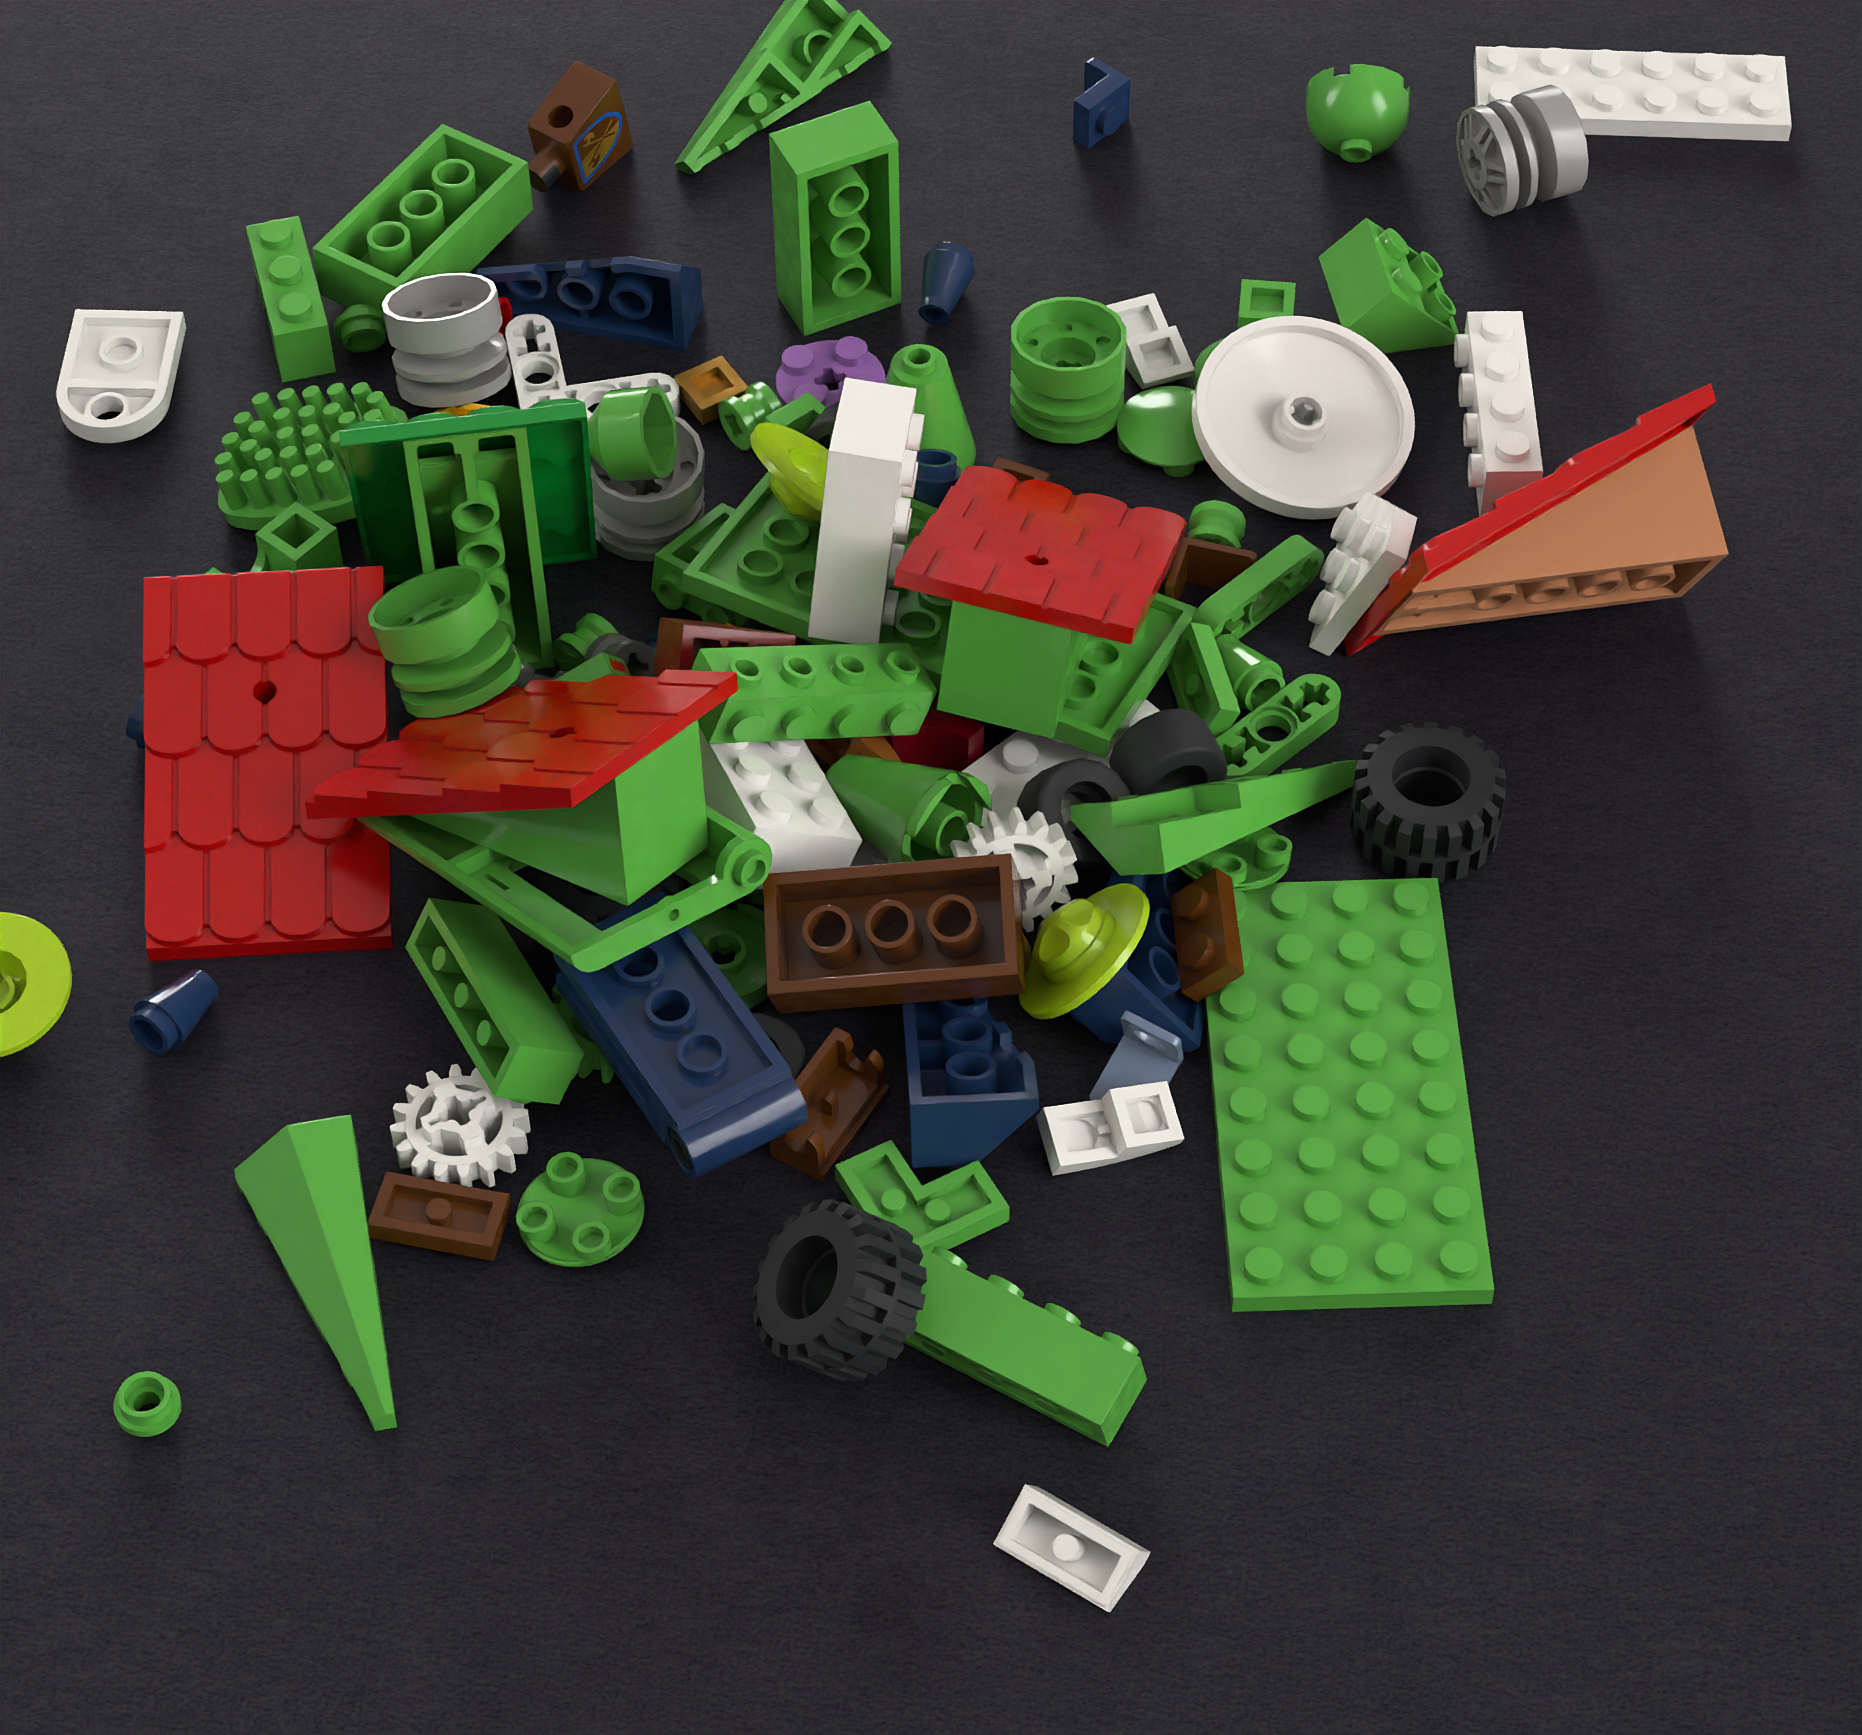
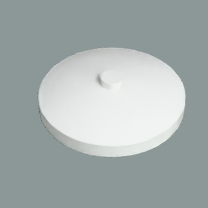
M1279 316L1266 318L1250 323L1231 333L1220 342L1206 360L1197 381L1192 401L1194 434L1204 458L1216 475L1231 490L1252 504L1279 515L1298 519L1336 518L1345 507L1353 510L1366 491L1381 497L1394 484L1401 473L1414 439L1415 417L1412 400L1401 375L1390 360L1377 347L1357 333L1338 324L1312 317Z

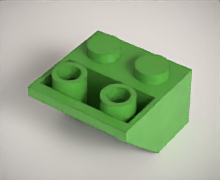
M1365 218L1319 256L1341 326L1362 336L1383 354L1454 344L1455 335L1459 334L1453 318L1456 314V309L1450 298L1444 293L1440 282L1443 273L1439 264L1427 252L1422 251L1419 254L1407 246L1404 239L1392 228L1384 230L1368 218Z

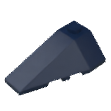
M632 256L478 268L475 273L494 282L498 297H507L509 299L513 319L524 314H538L550 320L555 329L683 352L687 349L703 310L701 268Z
M1179 868L1164 874L1120 876L1113 869L1105 888L1122 883L1137 886L1145 893L1149 900L1148 922L1136 948L1113 978L1091 998L1068 1013L1077 1023L1085 1025L1102 1042L1119 1044L1124 1035L1121 1017L1125 1011H1129L1179 1037L1183 1052L1191 1053L1200 1047L1205 1017V1001L1203 999L1197 1003L1181 993L1170 902L1171 895L1189 884L1188 876L1180 871Z
M986 997L901 1004L912 1168L931 1167L943 1170L955 1166L968 1165L977 1160L980 1162L1039 1110L1035 1063L1026 1051L1020 1053L1012 1043V1031L1004 1021L997 1023L988 1010V999Z

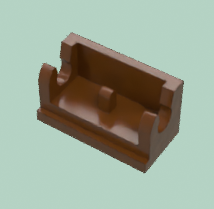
M837 1027L833 1029L795 1080L806 1103L808 1122L770 1141V1156L823 1183L890 1094V1086L885 1084L884 1061L881 1055L876 1050H873L865 1063L862 1062L852 1052L854 1044L851 1035Z

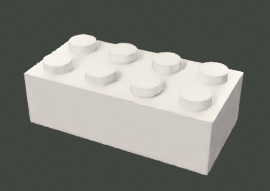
M845 378L828 453L808 637L850 644L879 643L882 624L894 626L899 591L890 590V587L901 589V587L894 586L896 568L903 558L905 545L896 543L907 544L912 516V508H910L911 499L903 498V496L913 498L918 462H916L917 451L912 450L919 451L925 418L923 414L914 413L917 390L915 388Z
M699 727L705 804L764 839L770 845L772 863L769 874L850 867L862 842V838L804 740L708 744ZM763 883L756 889L763 890Z

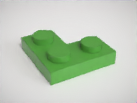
M892 1140L835 1165V1179L852 1206L907 1230L913 1236L912 1243L919 1245L929 1252L935 1246L949 1250L1009 1221V1205L978 1160L923 1186Z

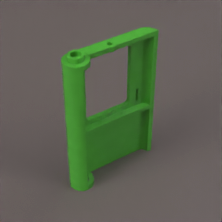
M705 804L709 847L674 872L693 884V886L673 896H666L659 903L601 931L516 875L515 871L528 866L525 863L409 815L355 817L362 824L578 970L589 973L600 970L751 893L766 880L772 863L771 848L764 839Z

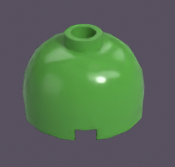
M1352 64L1350 65V74H1341L1333 77V67L1321 71L1310 79L1306 87L1305 107L1307 121L1315 140L1325 149L1341 156L1342 159L1348 162L1357 163L1367 161L1372 156L1379 155L1397 143L1408 123L1411 96L1410 87L1404 88V78L1399 73L1380 66Z

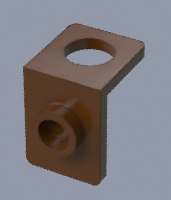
M1182 536L1166 581L1165 596L1180 601L1185 583L1220 590L1256 563L1257 554L1245 549Z

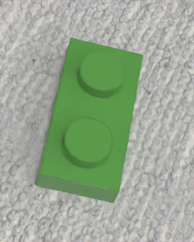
M1190 622L1180 637L1174 658L1166 668V672L1179 709L1195 712L1206 722L1216 739L1235 723L1241 711L1211 627Z

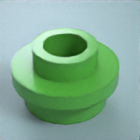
M353 305L347 308L334 321L335 335L342 341L343 347L349 351L368 352L379 348L385 342L387 330L383 311L375 309L370 305Z
M150 1371L139 1372L128 1377L120 1386L113 1404L114 1414L120 1427L127 1433L139 1437L155 1436L169 1429L178 1419L182 1407L181 1397L175 1384L166 1377ZM146 1404H158L152 1410L139 1412V1409Z

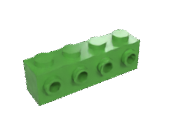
M909 642L700 648L691 669L694 671L737 672L738 692L698 719V725L708 744L917 735L938 692Z
M428 898L405 948L494 1097L508 1098L521 1104H528L533 1101L559 1105L571 1080L576 1077L584 1052L500 918L482 905Z
M935 1246L931 1252L921 1248L923 1258L919 1265L926 1268L927 1282L922 1286L921 1293L926 1296L923 1309L918 1310L914 1321L918 1323L912 1336L907 1335L903 1343L1109 1447L1147 1381L1141 1358L1137 1356L1139 1353L1137 1348L1114 1333L1104 1332L1102 1337H1099L1081 1328L1080 1320L1071 1312L1058 1305L1047 1303L1043 1309L1023 1299L1024 1293L1016 1285L1000 1276L990 1275L988 1280H985L967 1271V1264L957 1255L944 1248Z

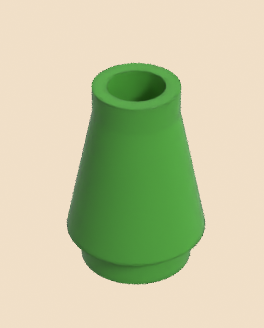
M1232 634L1222 635L1215 640L1239 708L1252 712L1285 687L1282 669L1276 662L1241 643Z

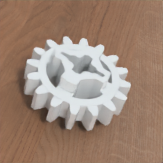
M1013 807L1008 820L1000 821L994 811L988 812V826L981 829L971 822L968 823L966 829L970 839L967 843L952 840L950 844L954 858L1012 854L1020 879L1022 926L1027 933L1031 932L1034 929L1033 918L1038 915L1045 918L1053 912L1051 905L1054 901L1066 904L1070 902L1071 897L1066 885L1078 882V875L1073 866V863L1077 861L1070 841H1067L1061 826L1058 823L1048 826L1042 812H1035L1028 821H1024L1019 807Z
M451 1065L449 1077L440 1079L431 1070L426 1073L428 1082L426 1088L421 1089L411 1084L405 1088L408 1104L395 1103L393 1112L396 1123L390 1125V1131L400 1167H412L414 1177L429 1179L432 1176L436 1181L447 1183L459 1182L460 1185L472 1187L473 1180L481 1178L484 1184L488 1187H493L496 1185L494 1171L499 1168L505 1172L513 1173L516 1170L514 1154L527 1153L526 1133L531 1132L528 1109H524V1104L514 1102L508 1098L494 1097L477 1067L472 1071L471 1076H462L459 1065Z

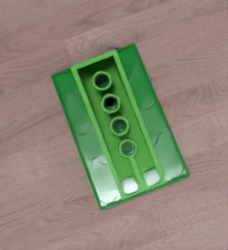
M558 398L535 403L527 409L503 405L489 406L474 410L467 416L457 417L449 413H430L411 418L406 423L401 424L385 420H371L349 425L339 431L340 447L367 566H383L385 585L403 583L431 570L450 566H474L484 570L500 610L497 621L507 626L512 640L511 644L515 645L523 666L521 671L555 667L543 565L597 559L585 402L577 399Z

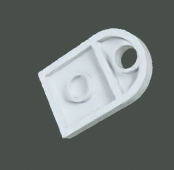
M75 309L56 390L61 418L71 432L92 442L118 443L132 440L148 433L163 420L169 409L186 331L183 312ZM114 411L121 413L117 417L108 420L97 418L106 412Z

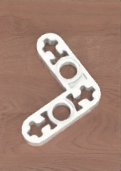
M524 314L515 317L506 326L507 354L519 409H527L535 403L549 399H577L585 402L588 422L592 413L587 409L593 404L600 403L608 391L658 386L667 395L674 416L678 417L680 414L679 386L671 376L663 373H646L566 386L554 327L551 321L538 314ZM535 339L538 351L528 353L526 340ZM534 373H546L552 376L549 381L542 384H532L525 380L526 377Z

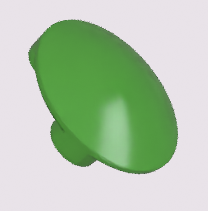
M1160 386L1142 391L1129 399L1124 404L1117 418V444L1119 448L1146 463L1162 467L1164 472L1170 476L1184 477L1191 474L1195 469V464L1206 460L1199 448L1192 423V401L1195 390L1180 386Z
M1267 826L1178 868L1193 880L1200 878L1214 868H1218L1232 878L1233 887H1235L1233 891L1259 889L1275 883L1285 875L1290 865L1292 843L1288 838L1279 835Z
M564 1152L553 1156L547 1163L546 1171L536 1177L527 1187L518 1205L516 1223L525 1245L542 1260L564 1267L590 1266L615 1256L634 1239L644 1218V1198L639 1180L631 1172H627L622 1167L609 1161L592 1158L582 1159L576 1153Z

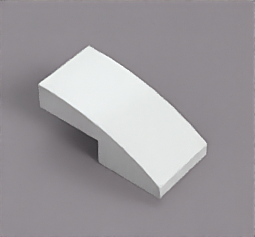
M1154 293L1106 305L1119 315L1126 326L1125 366L1142 389L1194 376L1195 369L1176 325L1168 327Z
M1167 1081L1109 1089L1102 1099L1044 1107L1036 1116L1052 1175L1071 1173L1122 1162L1178 1145L1184 1140Z

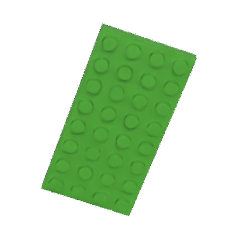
M768 471L683 571L681 591L759 621L762 624L796 635L815 645L850 644L808 637L820 524L794 517L785 511L768 484L770 472ZM909 498L911 499L910 508H912V516L907 544L896 543L905 545L904 554L915 536L920 535L928 519L936 513L938 508ZM890 587V590L899 591L894 626L882 624L879 643L909 642L939 692L953 600L902 587L901 589ZM1157 593L1131 645L1090 635L1053 738L1106 758L1174 658L1180 637L1192 621V616L1198 608Z
M1438 878L1280 882L1254 890L1234 891L1244 975L1204 999L1232 1312L1492 1304L1494 1283Z

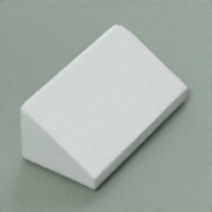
M1027 1484L1024 1485L993 1545L1107 1612H1111L1151 1553L1047 1491Z

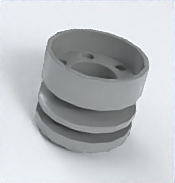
M1550 84L1513 96L1510 102L1498 99L1486 104V106L1481 104L1462 111L1457 123L1456 137L1459 163L1466 185L1483 212L1494 217L1513 209L1517 210L1529 206L1535 198L1544 202L1582 190L1588 174L1587 141L1580 117L1572 101L1561 88Z
M444 273L418 278L400 285L386 295L381 305L388 339L391 346L396 348L392 361L397 373L398 391L402 399L413 405L430 408L455 407L474 403L492 396L508 384L512 372L506 355L508 350L503 334L498 332L503 321L497 289L492 280L476 274Z
M674 416L677 428L676 461L671 474L666 478L617 482L590 456L596 539L607 551L622 558L646 562L654 561V555L704 517L705 489L703 482L705 476V452L699 435L685 420Z

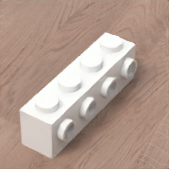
M1522 311L1467 312L1465 333L1455 335L1454 363L1455 367H1462L1463 371L1459 376L1460 407H1467V413L1464 414L1463 441L1465 447L1472 448V454H1469L1468 484L1469 488H1476L1479 517L1493 509L1492 503L1496 499L1542 479L1543 476Z

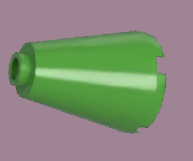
M915 344L902 348L892 358L885 384L917 389L914 413L925 415L919 450L941 449L953 453L957 457V466L960 467L962 472L968 466H975V442L946 356L939 349L930 345Z
M848 754L832 764L825 774L827 781L846 810L859 835L890 863L954 858L950 847L952 840L967 843L970 836L966 825L971 822L981 829L984 828L981 826L983 807L992 811V799L986 784L966 772Z

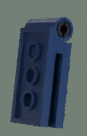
M661 892L593 926L604 931L659 903L666 895L664 892ZM688 925L600 970L590 973L578 970L553 953L555 962L562 970L556 974L558 991L665 1145L669 1144L677 1163L690 1179L694 1180L808 1122L806 1103L799 1087L791 1076L790 1066Z

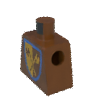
M577 60L570 65L529 121L527 129L535 152V157L528 163L530 185L539 192H546L555 181H558L575 191H583L634 146L617 80Z

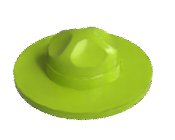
M769 422L758 424L750 435V443L759 460L770 472L768 484L773 494L790 515L821 524L829 450L811 438L786 426Z
M1117 884L1107 887L1087 899H1074L1047 915L1039 925L1032 959L1028 970L1025 972L1026 994H1019L1021 1007L1036 1019H1051L1080 1006L1104 987L1128 960L1144 933L1150 911L1149 900L1145 893L1133 884Z
M0 912V1057H4L33 1044L56 1023L63 1013L70 996L72 970L62 943L49 928L27 916Z

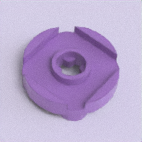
M847 336L839 341L825 340L804 346L794 345L787 348L782 354V364L776 374V396L783 407L809 392L827 408L840 401L845 378L885 384V372L877 357L868 352L866 342L858 337ZM837 383L838 389L828 391L827 386L823 384Z

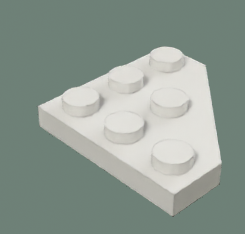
M1367 491L1353 510L1345 507L1341 511L1331 532V538L1337 541L1336 547L1328 555L1320 573V579L1325 581L1326 585L1324 590L1317 596L1308 618L1310 622L1315 623L1309 644L1310 648L1330 656L1388 584V579L1407 560L1417 521L1416 516Z

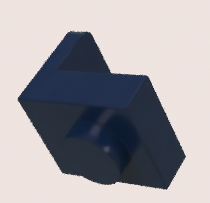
M1092 57L1085 63L1084 93L1074 100L1073 140L1087 149L1091 148L1106 135L1113 134L1123 122L1129 119L1131 78L1095 57Z

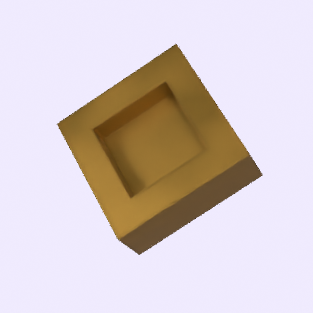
M722 355L674 376V380L679 386L680 398L702 425L719 418L718 405L722 400L730 396L740 398L745 394V389L748 387Z

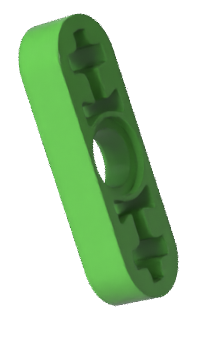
M1301 535L1289 537L1206 599L1195 611L1191 622L1209 625L1215 640L1225 634H1232L1237 639L1241 638L1311 584L1322 567L1324 561L1323 552Z
M1321 674L1302 675L1217 737L1216 741L1226 757L1228 771L1225 780L1245 776L1269 775L1333 727L1339 717L1341 691L1336 682ZM1303 701L1309 703L1305 708H1303ZM1267 726H1276L1285 730L1289 736L1284 740L1271 742L1262 739L1257 732ZM1240 760H1242V767H1241V768H1239L1237 765H1235V764L1238 763Z

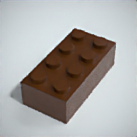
M1011 853L770 873L763 882L767 995L780 1014L1026 994L1020 879Z

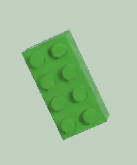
M867 101L770 133L769 146L777 296L803 336L900 304L898 140L872 103Z
M441 124L312 248L320 295L346 308L353 305L366 304L383 311L381 304L386 295L400 285L418 278L437 274L470 273L533 210L528 162Z

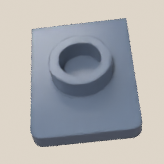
M1125 1011L1121 1017L1124 1035L1091 1091L1090 1101L1102 1099L1109 1089L1167 1081L1169 1085L1184 1058L1181 1039L1129 1011Z

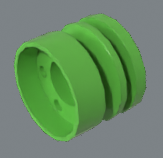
M1055 297L1039 301L1019 313L1011 325L1010 413L1020 428L1035 438L1049 442L1078 444L1098 439L1116 427L1117 418L1124 407V371L1126 361V326L1119 315L1100 302L1082 297Z
M450 566L431 570L411 578L388 591L373 605L368 614L370 627L384 659L394 663L391 673L396 687L400 688L405 708L408 713L418 718H439L459 714L482 705L507 689L517 679L523 667L515 645L511 644L512 640L506 624L497 621L500 610L484 570L474 566Z

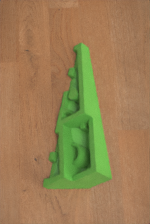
M784 0L674 163V166L690 175L698 172L709 162L732 150L743 140L757 131L766 128L820 93L828 85L851 73L873 56L888 49L892 42L859 9L848 13L836 0Z
M1356 760L1337 761L1306 769L1282 770L1281 774L1271 776H1245L1171 788L1170 790L1141 796L1118 797V800L1111 802L1069 805L1071 821L1120 876L1164 874L1353 787Z
M351 1114L286 1125L234 1169L237 1186L240 1192L244 1193L252 1207L265 1236H268L274 1246L286 1274L325 1343L328 1342L337 1358L349 1386L353 1387L364 1406L374 1430L396 1428V1415L375 1264L371 1249L357 1142Z

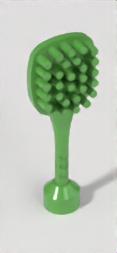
M366 382L357 383L351 389L356 403H353L342 383H335L327 389L328 396L332 402L330 404L327 403L319 387L316 385L309 386L302 392L307 405L304 407L292 388L283 389L278 393L277 398L282 406L278 410L268 393L262 392L255 395L252 403L260 421L255 422L247 411L237 414L234 417V423L239 434L237 432L226 434L222 438L226 452L219 454L215 458V464L220 472L216 476V481L220 487L218 505L226 521L237 528L261 530L295 502H298L330 524L356 518L340 447L339 431L349 425L371 420H385L396 424L406 423L409 419L405 411L390 406L383 392L375 391L372 393ZM658 386L608 391L588 420L590 456L617 482L668 477L676 461L677 428L674 412L665 392Z

